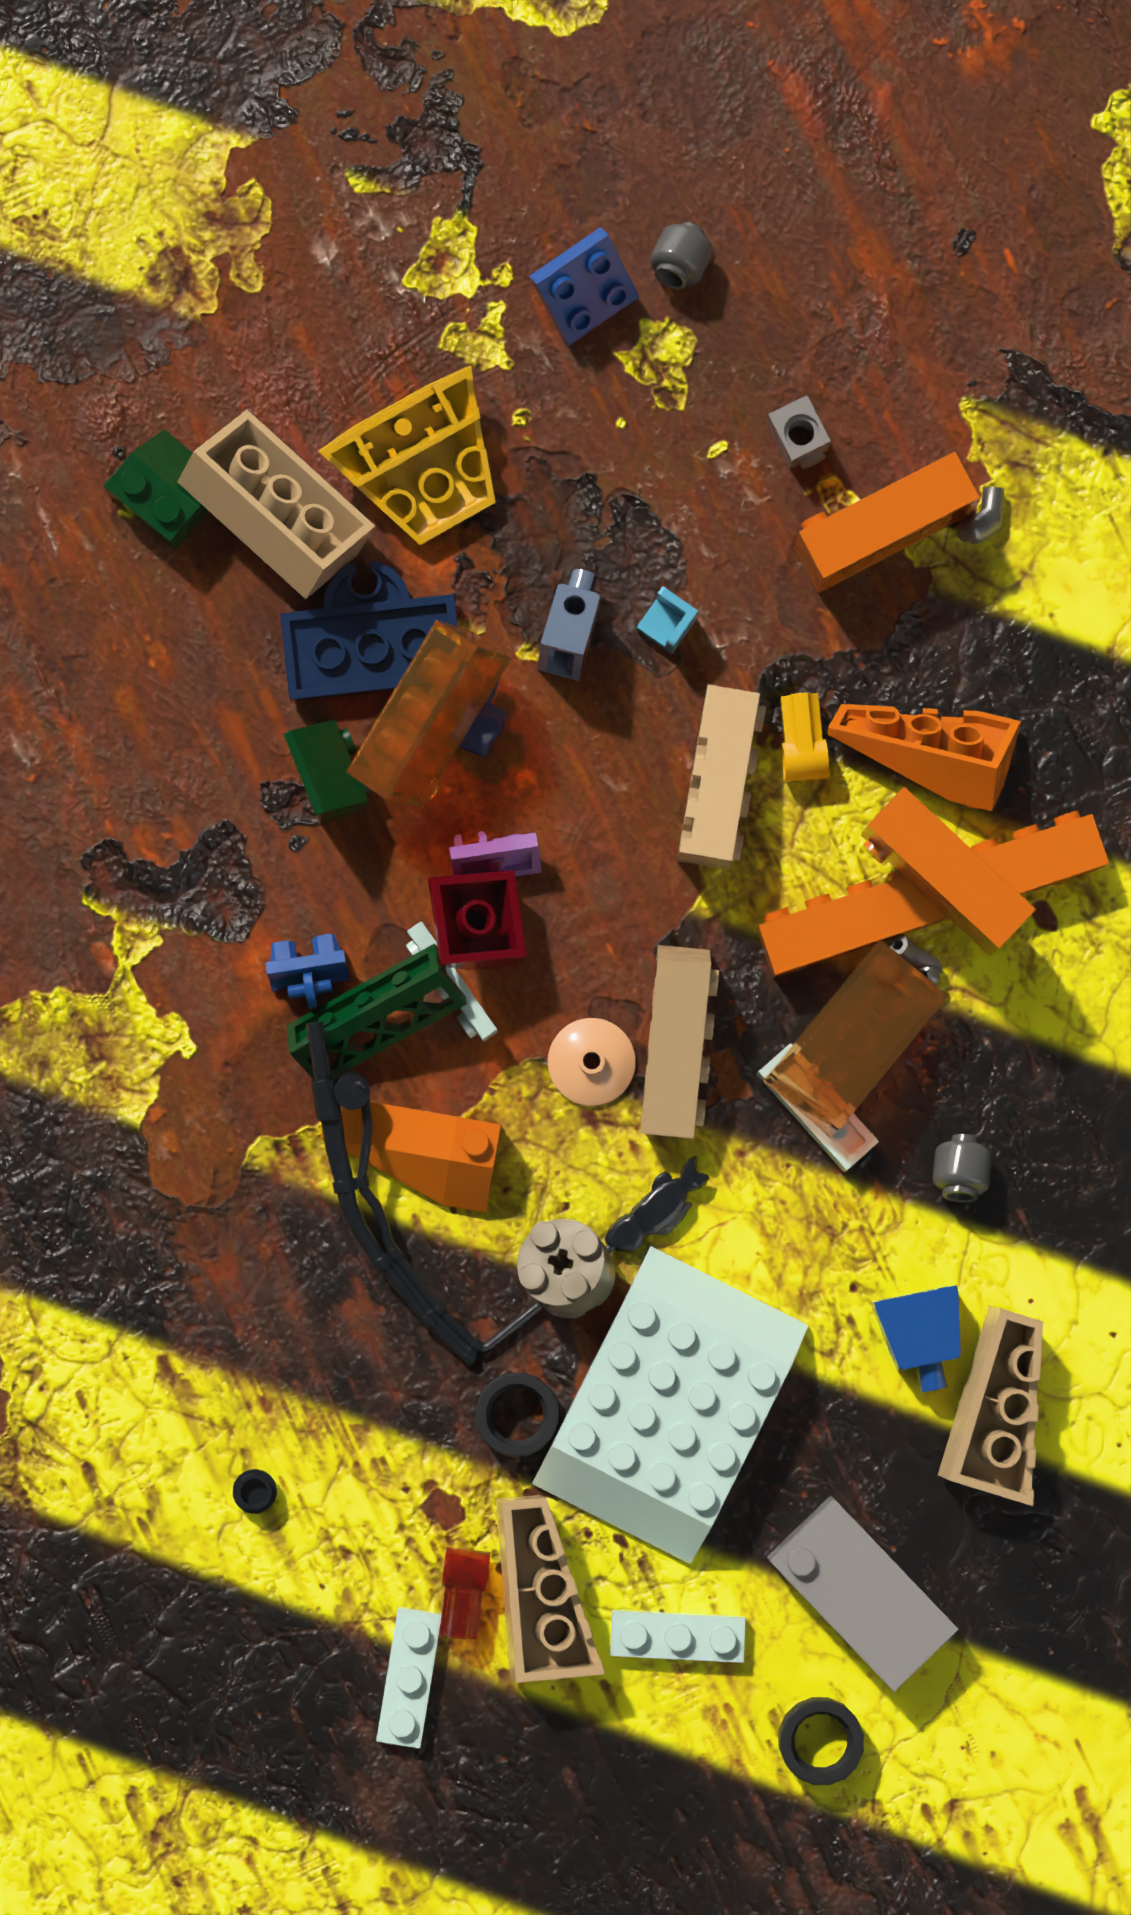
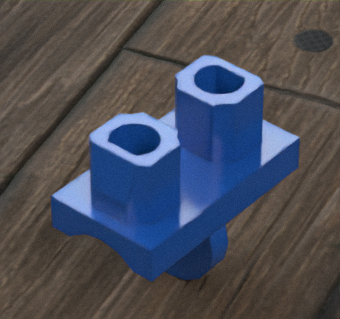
M332 933L318 935L312 939L314 955L297 957L295 942L289 940L272 943L271 962H265L272 992L288 990L289 999L306 996L308 1008L310 1009L318 1007L317 994L333 992V982L350 980L344 950H340L336 937Z

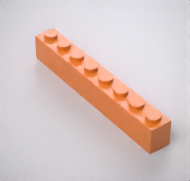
M1078 810L1054 818L1053 820L1056 825L1054 827L1039 831L1037 824L1012 832L1014 838L1012 841L998 845L996 838L971 846V849L1020 895L1102 869L1110 864L1093 814L1080 817ZM896 870L888 874L889 882L873 887L872 881L866 880L847 887V896L831 900L828 893L805 901L807 908L805 910L790 914L788 907L765 914L763 915L765 923L758 925L756 929L772 977L776 978L890 940L896 935H905L949 920V918Z

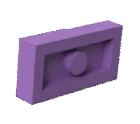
M479 831V842L463 845L460 834L454 838L455 847H449L453 875L514 870L515 876L542 873L536 833L512 834L507 837L493 839V841H487L485 832Z

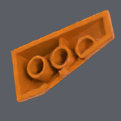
M841 704L828 727V735L949 801L964 804L973 809L992 811L1005 784L1021 721L981 711L964 710L963 717L938 716V709L923 708L922 714L908 715L900 714L895 707Z
M370 1102L374 1129L369 1165L442 1205L486 1213L501 1135V1124ZM341 1106L347 1152L360 1158L363 1135L361 1108L349 1110Z

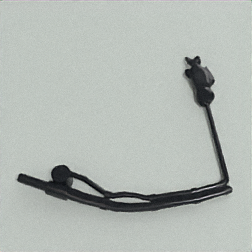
M323 1021L307 1023L306 1030L314 1074L311 1088L316 1119L321 1121L325 1150L334 1180L332 1182L334 1194L338 1195L341 1211L353 1235L372 1261L373 1266L384 1276L419 1318V1322L424 1328L430 1330L460 1357L462 1362L468 1366H473L477 1363V1353L484 1354L493 1350L543 1308L535 1302L484 1343L467 1331L446 1310L445 1305L438 1301L403 1256L400 1248L395 1244L383 1207L369 1189L370 1183L367 1171L374 1129L369 1084L366 1078L357 1072L343 1073L337 1079L332 1077ZM341 1106L349 1110L361 1108L363 1135L356 1178H353L346 1148ZM696 1156L689 1158L683 1165L680 1178L672 1179L668 1172L659 1174L653 1181L652 1191L644 1196L632 1208L629 1214L623 1215L612 1224L605 1236V1243L608 1244L605 1247L609 1253H612L614 1250L617 1252L636 1251L641 1247L646 1236L651 1234L669 1235L680 1224L692 1207L691 1202H686L689 1191H696L702 1188L710 1179L708 1175L696 1171ZM359 1189L360 1194L376 1216L381 1227L387 1253H384L365 1222L356 1199L355 1190Z

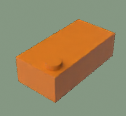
M953 452L828 517L825 512H820L801 523L803 530L798 532L794 550L817 593H820L971 515L980 497L956 452Z
M905 787L873 818L860 835L866 840L862 845L863 848L881 864L887 860L989 956L996 952L1036 910Z

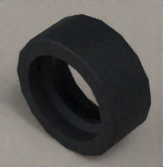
M525 1372L506 1373L493 1379L480 1393L475 1407L476 1427L482 1440L494 1451L509 1457L528 1456L541 1450L553 1437L558 1424V1403L551 1388L540 1378ZM510 1388H523L531 1391L539 1399L543 1408V1420L540 1428L533 1436L525 1440L512 1441L502 1437L495 1430L491 1421V1408L494 1400L502 1392Z
M811 1697L796 1703L785 1714L778 1731V1747L786 1766L797 1778L812 1785H831L846 1779L857 1768L864 1752V1734L856 1716L843 1703L829 1697ZM816 1714L829 1715L837 1719L843 1725L847 1734V1747L843 1756L835 1764L828 1767H814L805 1763L798 1756L795 1748V1734L799 1725L806 1718Z

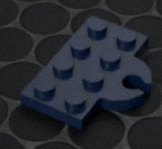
M371 561L370 571L377 579V587L372 593L362 595L357 593L352 587L353 580L357 575L354 563L346 565L332 577L325 591L323 609L280 613L290 702L464 683L454 594L410 599L405 582L394 569L380 562Z

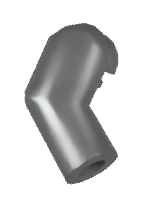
M983 488L981 511L972 516L970 520L962 519L957 525V536L962 542H971L972 544L983 543L1000 529L1004 503L1003 488Z
M896 935L891 938L888 944L889 952L909 970L917 973L916 980L918 984L926 988L936 987L940 983V974L943 973L940 961L917 947L904 935Z

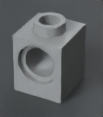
M807 395L768 414L766 425L789 469L799 464L802 469H807L826 458L824 452L828 451L831 440ZM802 427L810 432L812 441L806 445H796L790 440L788 433L793 428Z

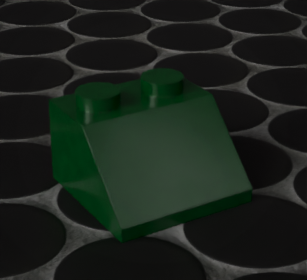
M163 429L134 450L103 487L109 497L175 551L209 511L177 482L193 452Z
M332 720L283 733L314 812L321 825L370 806L366 795L374 791L365 769L362 768L356 771L349 755L356 753L357 750L348 727L339 731L336 721Z

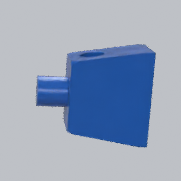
M957 1285L871 1302L872 1310L896 1369L904 1370L916 1367L921 1392L946 1388L947 1384L942 1361L961 1357Z

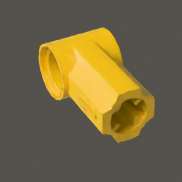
M807 692L781 696L784 743H782L781 748L785 782L829 778L828 748L826 739H822L818 693Z

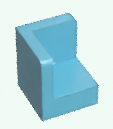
M662 586L657 593V599L640 621L636 630L670 654H673L697 620L698 610Z

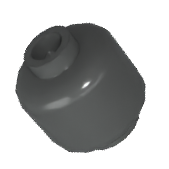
M690 222L666 226L661 232L650 255V265L655 272V277L661 284L668 288L681 290L698 284L702 279L713 255V247L708 237L705 236L703 229L698 225Z
M956 1134L952 1136L951 1141L941 1143L936 1148L934 1156L933 1184L935 1188L942 1192V1196L950 1201H976L978 1195L986 1192L990 1186L992 1163L990 1150L979 1144L977 1137L968 1134Z

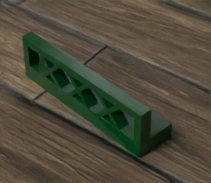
M434 943L288 1024L289 1053L314 1080L306 1024L323 1021L328 1052L337 1053L336 1060L330 1062L332 1077H336L467 1005L466 996L448 976L446 967L440 966L438 948ZM440 986L449 995L448 998L439 1003L423 1002L426 994ZM395 1011L411 1012L410 1019L401 1024L386 1022L387 1016ZM359 1031L374 1033L373 1039L365 1044L349 1043L350 1036Z

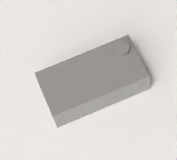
M829 1496L767 1556L768 1560L894 1692L958 1630L949 1618L832 1496Z

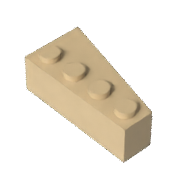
M709 684L707 686L677 858L679 862L729 870L732 860L740 861L744 835L737 834L739 817L747 818L751 799V792L744 791L746 775L755 774L759 749L751 748L753 732H762L766 706L758 705L760 693Z
M658 945L656 957L657 971L652 999V1021L650 1023L648 1063L646 1065L641 1117V1134L694 1138L695 1126L704 1125L706 1100L698 1099L699 1083H708L710 1057L702 1056L704 1039L712 1040L714 1014L706 1013L708 996H717L719 970L711 969L710 950Z
M989 1305L938 1476L1033 1506L1034 1490L1032 1489V1476L1036 1461L1034 1439L1035 1422H1038L1037 1384L1038 1380H1040L1043 1321Z
M541 1495L496 1499L510 1678L516 1683L605 1674L593 1641L590 1626L578 1597L574 1578L571 1575L564 1555L565 1552L547 1498Z

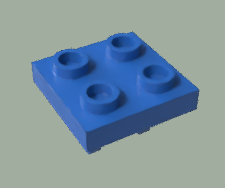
M601 227L529 276L557 331L568 345H571L639 298L609 235Z

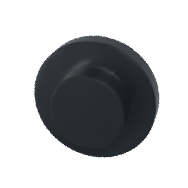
M250 1469L238 1476L233 1485L235 1503L241 1510L250 1514L265 1512L274 1504L277 1497L275 1480L269 1473L260 1469Z

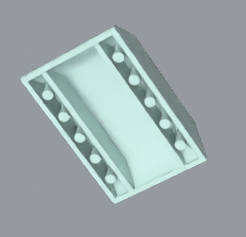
M650 1246L532 1484L691 1564L709 1533L793 1364L808 1325Z

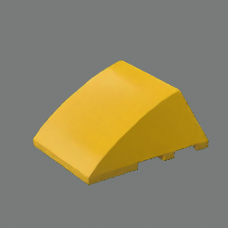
M471 366L420 388L354 425L318 450L325 459L419 545L496 503L487 452L484 447Z

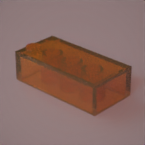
M436 620L346 772L386 800L423 807L437 793L441 775L512 658L474 632Z
M880 939L866 953L762 1081L831 1137L842 1128L946 1000L948 995Z

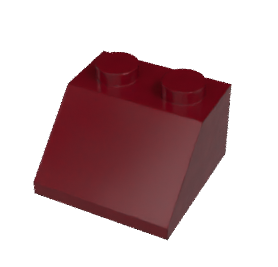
M514 870L439 876L428 879L440 966L463 970L511 967L527 957Z

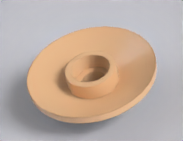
M586 1018L572 1022L557 1034L549 1050L548 1070L553 1084L567 1099L581 1105L597 1106L616 1099L629 1086L635 1071V1053L629 1038L619 1027L603 1019ZM595 1053L600 1057V1065L596 1069H588L584 1066L583 1058L586 1054Z

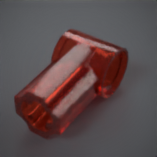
M452 1547L446 1548L442 1587H445L439 1635L458 1639H477L482 1610V1593L486 1592L491 1552Z

